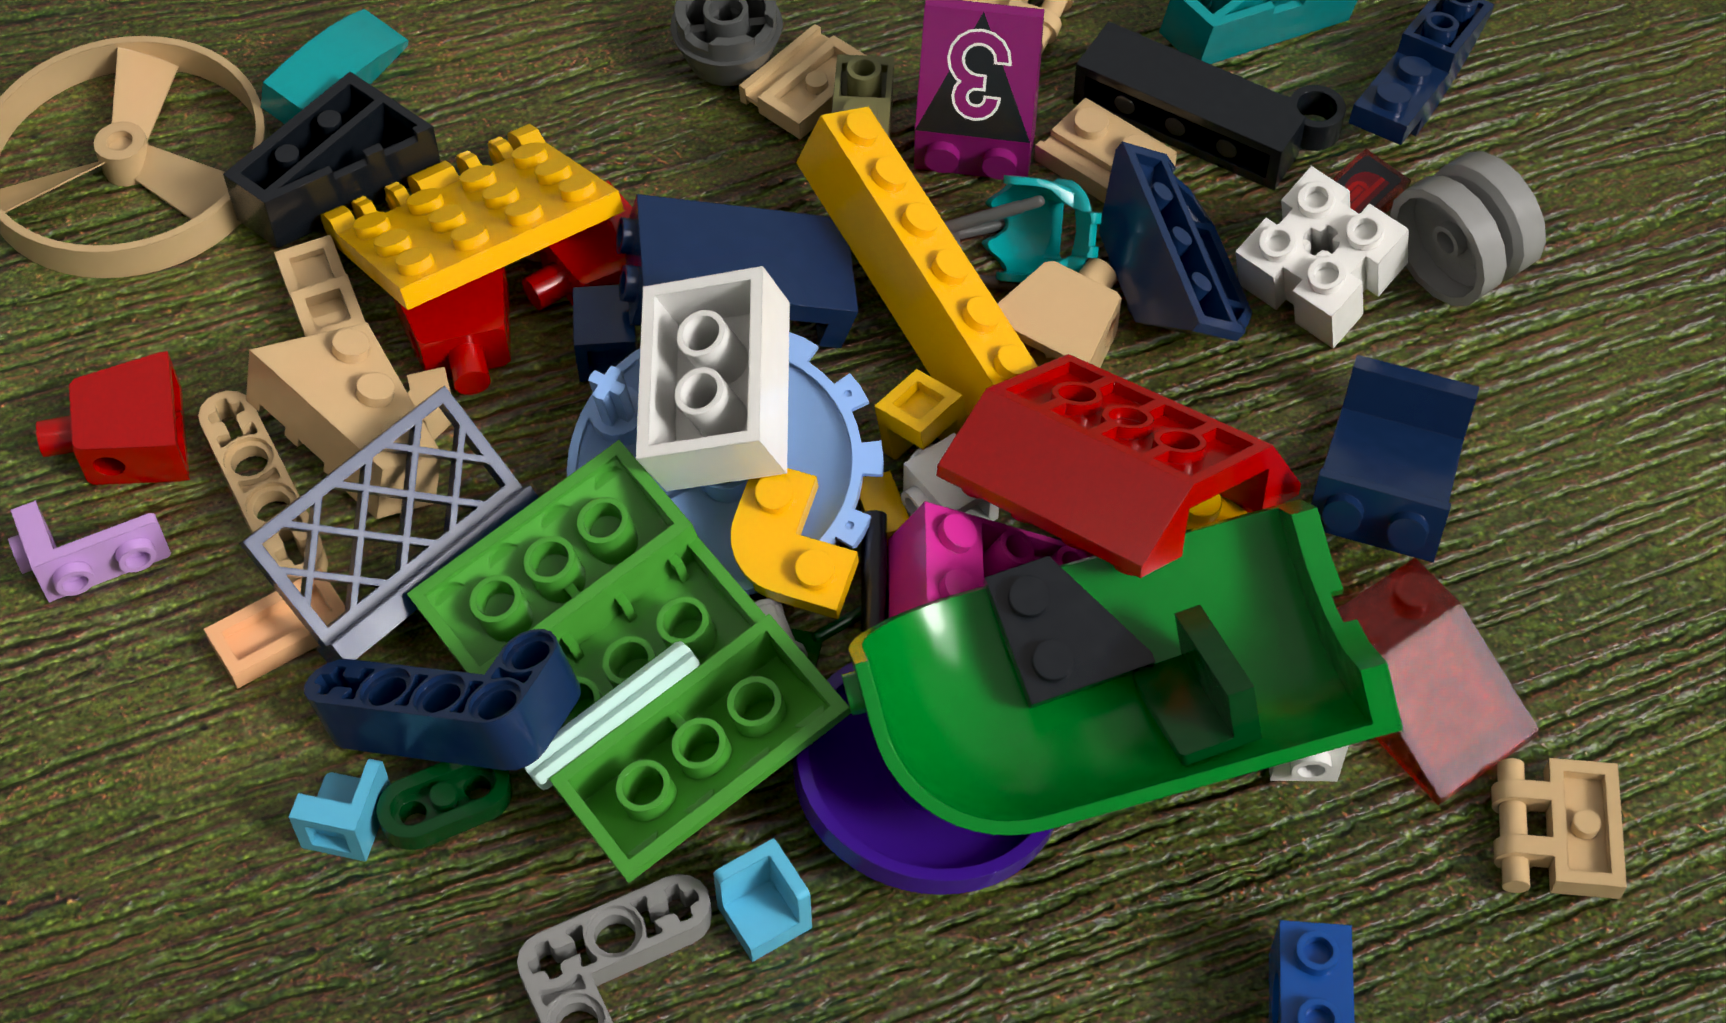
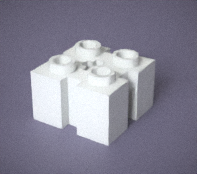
M1311 166L1282 198L1283 220L1279 224H1275L1268 218H1265L1236 250L1238 280L1243 288L1275 310L1285 300L1294 305L1295 323L1334 349L1363 315V292L1367 289L1379 297L1407 265L1409 229L1370 203L1361 213H1357L1350 208V191Z

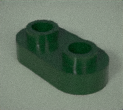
M441 762L401 778L390 784L379 797L376 813L385 838L394 846L405 850H418L489 822L500 816L510 804L513 793L508 770ZM477 788H487L490 790L486 796L479 799L468 797L470 792ZM420 813L426 815L421 823L415 825L404 824L405 820L413 814Z

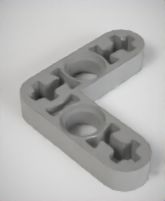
M676 874L668 876L541 931L526 940L519 950L517 965L523 988L538 1022L560 1023L568 1014L583 1011L593 1015L598 1023H613L597 986L689 946L704 937L711 925L712 910L708 890L702 882L690 875ZM680 899L685 907L690 906L692 917L680 922L677 915L674 913L670 914L668 903L672 900ZM644 911H649L650 922L655 924L656 935L650 938L647 937L644 919L640 914ZM617 923L625 924L632 928L636 934L635 940L623 952L607 953L596 944L597 936L608 925ZM584 939L588 959L592 963L585 967L582 965L580 953L577 954L575 942ZM552 955L557 963H561L562 975L549 979L545 971H541L540 960L545 956Z

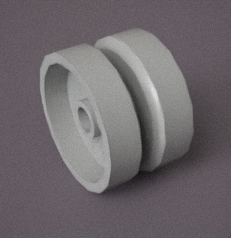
M1484 151L1466 152L1446 164L1435 175L1427 176L1407 188L1394 199L1390 213L1391 218L1409 229L1407 269L1414 279L1433 297L1451 306H1469L1500 285L1502 281H1507L1541 258L1546 244L1545 221L1535 195L1521 175L1503 159Z

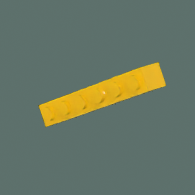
M869 106L820 115L796 163L930 376L963 395L966 417L968 418L986 388L1034 369L1038 365Z

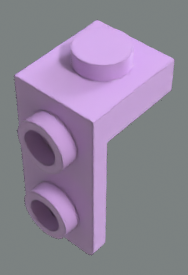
M36 500L11 509L19 533L8 538L12 553L22 574L33 571L48 602L65 596L79 595L94 585L128 572L142 571L153 563L168 558L171 555L154 513L142 515L57 547Z

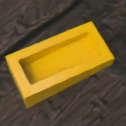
M890 471L883 472V477H863L858 503L863 513L870 510H879L887 514L888 546V539L909 518V515L902 504L900 493Z

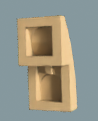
M331 234L274 252L281 276L305 337L366 323Z

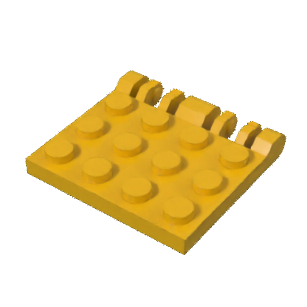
M527 124L508 132V141L500 136L488 141L489 156L494 164L492 166L482 165L478 157L467 150L455 157L460 176L454 166L444 160L408 176V184L412 195H409L406 188L397 181L385 186L386 201L391 209L388 212H378L372 201L366 198V196H362L351 202L356 220L351 211L344 205H341L321 214V221L327 235L331 234L335 247L404 308L410 310L624 212V207L619 191L546 143L539 130L533 125Z

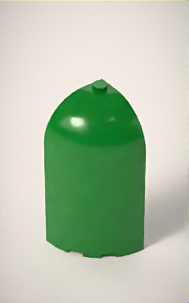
M1301 499L1186 530L1182 557L1142 578L1123 574L1117 571L1113 564L1097 556L1059 565L1152 652L1155 659L1154 664L1181 655L1174 613L1201 605L1254 685L1262 735L1260 740L1190 765L1181 764L1135 688L1133 674L1029 709L985 586L923 604L867 629L858 635L848 647L854 671L841 675L852 716L867 713L878 749L888 769L901 787L922 807L937 817L971 831L992 835H1022L1057 828L1403 730L1388 663L1369 642L1357 619L1343 622L1332 598L1343 593V586L1330 554L1318 508Z

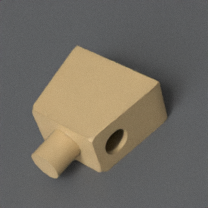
M1091 258L1079 272L1055 261L1044 262L997 304L1038 366L1070 354L1101 368L1118 330L1122 298L1117 291L1111 289L1117 281L1115 270L1107 262L1098 258Z

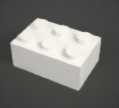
M763 266L643 287L636 460L665 491L787 474L790 302Z

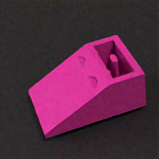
M924 501L888 539L889 618L944 597L983 587L985 577L1046 556H1050L1058 565L1091 557L1093 554L1082 549L1069 547L1058 539Z

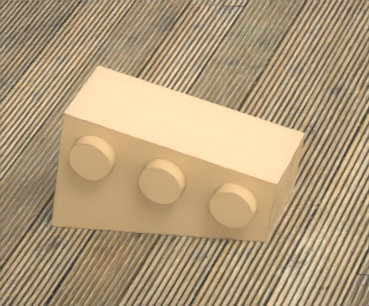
M368 323L249 349L246 401L258 412L266 409L285 427V436L294 445L299 447L304 444L324 462V472L327 475L415 408ZM422 420L420 446L439 449ZM409 430L395 440L394 443L408 444ZM381 451L373 457L370 485L403 490L407 454ZM419 456L416 492L436 494L441 459ZM360 468L344 481L359 483ZM347 492L357 501V493ZM369 495L367 511L376 519L401 513L402 499ZM414 501L413 509L433 503Z

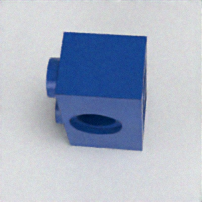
M1279 920L1269 953V1023H1355L1352 925Z

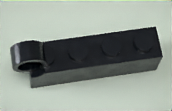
M1109 21L1076 63L1073 93L1074 104L1078 105L1084 98H1087L1156 140L1274 191L1298 157L1300 148L1310 151L1325 150L1332 147L1341 135L1346 104L1341 95L1331 88L1321 85H1308L1297 89L1290 97ZM1304 115H1317L1326 120L1313 121L1307 119Z

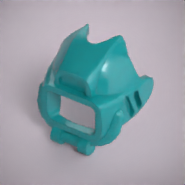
M1004 175L1003 183L1007 185L985 202L986 206L993 208L1041 195L1045 199V204L1042 207L1004 218V228L995 236L983 240L982 245L996 258L1004 271H996V280L1023 282L1044 262L1055 261L1079 272L1086 263L1087 258H1098L1099 246H1096L1097 224H1101L1102 212L1092 211L1086 192L1079 184L1072 180L1058 178L1052 182L1034 177ZM1064 204L1075 210L1076 234L1071 255L1062 259L1060 256L1063 209Z

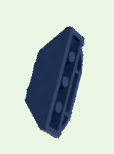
M1122 141L1115 149L1099 234L1109 256V264L1115 270L1126 298L1128 311L1133 316L1135 322L1146 326L1238 341L1245 334L1253 312L1213 222L1192 191L1173 174L1176 167L1167 154Z

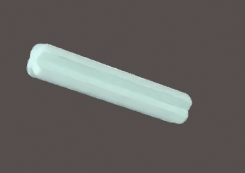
M681 641L675 642L559 729L541 757L529 766L524 767V769L538 787L543 790L549 789L553 786L549 780L550 777L700 666L699 660L687 645Z

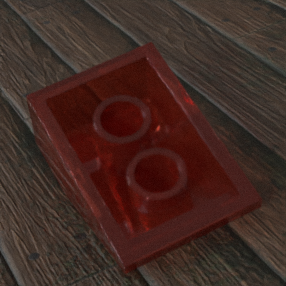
M1413 558L1337 609L1343 622L1354 619L1359 621L1369 642L1388 663L1403 730L1376 737L1375 739L1438 806L1493 768L1500 760L1507 758L1538 735L1539 728L1461 603L1416 558Z

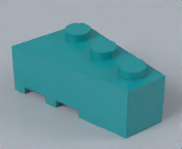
M1170 0L1159 33L1180 52L1187 53L1194 58L1212 64L1349 21L1358 0Z

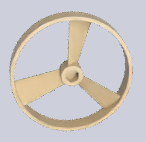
M125 36L100 40L72 48L40 63L21 76L0 96V155L16 128L40 105L64 90L84 81L115 73L112 123L102 128L95 136L93 144L98 162L1 188L0 234L9 245L29 260L48 269L80 277L123 278L144 275L178 265L198 256L223 240L241 224L236 218L223 176L225 172L148 144V140L176 73L183 72L218 84L236 96L248 108L256 124L253 150L270 136L256 90L248 78L223 56L198 44L168 37ZM101 166L105 178L110 183L124 187L140 184L188 217L190 221L167 232L142 240L113 245H83L61 242L36 234L16 223L5 213Z

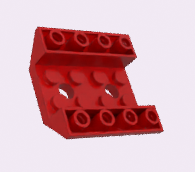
M1070 354L986 388L937 464L936 474L937 477L961 488L966 495L983 499L1009 512L1017 521L1033 524L1061 538L1062 542L1067 546L1085 550L1113 564L1117 571L1139 578L1182 557L1190 508L1220 494V496L1239 505L1246 512L1251 513L1285 503L1298 496L1301 487L1300 481L1272 444Z

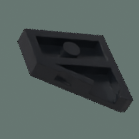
M1050 556L993 574L984 579L983 584L1029 709L1133 674L1136 670L1155 663L1152 652Z

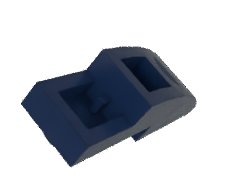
M1430 0L1403 32L1396 54L1355 102L1348 123L1399 145H1402L1409 134L1417 136L1461 70L1492 14L1495 4L1486 0Z

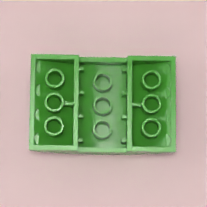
M620 440L609 446L407 593L411 601L466 673L485 675L502 648L520 633L533 629L551 631L556 636L581 687L578 702L561 728L675 642H683L694 653L700 662V666L549 778L554 790L628 884L851 714L849 705L770 614L765 615L700 540L692 523Z

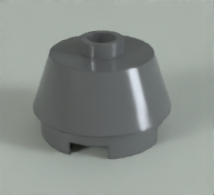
M676 0L670 27L674 42L698 77L715 85L735 86L740 85L770 60L782 33L783 19L776 5V0Z

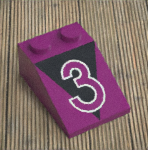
M963 0L925 1L915 122L914 169L990 177L998 180H1003L1004 175L1028 177L1036 131L1045 9Z

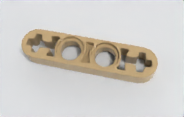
M223 391L207 398L199 410L200 426L252 534L266 523L257 518L258 512L263 506L275 501L290 504L300 496L257 410L246 401V395L238 391ZM231 416L238 423L242 434L241 437H237L233 441L225 424L221 421ZM256 456L268 460L266 467L256 475L241 476L235 473L237 465L246 458ZM307 510L292 521L308 523L309 514ZM281 529L262 544L280 567L303 569L304 562L294 565L288 558L283 542L294 538L300 554L304 557L307 532ZM318 534L315 570L321 568L323 572H327V555ZM288 577L291 580V582L300 579L295 577Z

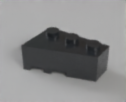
M349 72L228 169L223 176L237 220L276 248H280L323 228L321 214L344 205L354 214L351 204L353 200L366 196L373 204H376L386 199L385 186L396 181L406 189L410 188L408 176L440 163L434 127L352 72Z

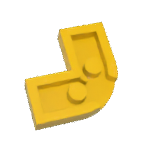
M787 468V474L748 479L731 526V547L739 569L753 584L754 590L761 595L780 603L838 619L859 563L857 551L801 535L819 487L817 476Z

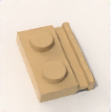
M814 24L739 85L740 101L745 105L750 102L758 107L761 115L801 140L814 129L820 115L832 113L837 54H865L834 35L830 38L821 34V27Z
M1084 98L1051 130V136L1046 141L1040 140L1035 145L1034 160L1062 178L1076 182L1085 192L1105 203L1115 149L1122 141L1165 153L1174 166L1176 164L1177 151L1091 100Z

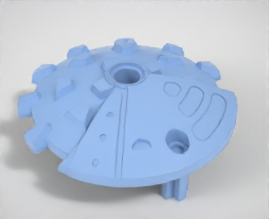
M789 332L787 468L817 476L819 485L801 535L833 545L839 540L854 549L857 548L864 538L871 521V515L855 510L860 498L863 476L883 477L884 459L882 442L879 440L861 443L858 426L852 412L868 405L869 401L854 377L849 373L834 384L822 371L809 362L819 349L818 345L802 336ZM640 348L631 353L617 366H610L605 375L596 370L590 374L588 381L593 393L580 413L573 431L568 451L567 477L618 440L636 458ZM748 480L665 491L661 487L692 523L700 540L748 595L757 594L758 592L754 590L753 584L739 569L731 547L733 518Z

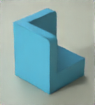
M368 759L361 778L333 772L326 774L317 797L298 793L289 819L301 848L364 862L367 861L380 826L376 813L377 803L382 792L390 785L383 761Z
M775 838L723 865L713 873L717 908L752 962L812 929L810 892Z

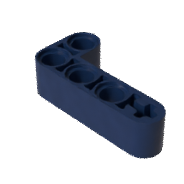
M545 629L529 630L511 639L502 648L485 675L353 659H338L316 669L304 685V695L331 740L338 747L505 771L527 767L541 757L578 702L581 694L580 684L556 636L551 631Z

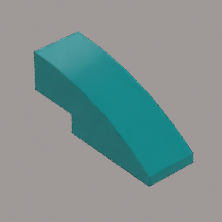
M366 9L350 14L308 41L263 82L261 108L285 124L349 72H352L371 85L408 47L409 40Z

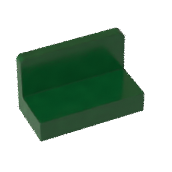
M1201 605L1174 613L1181 655L1136 670L1133 673L1135 688L1180 763L1190 765L1262 739L1254 685Z

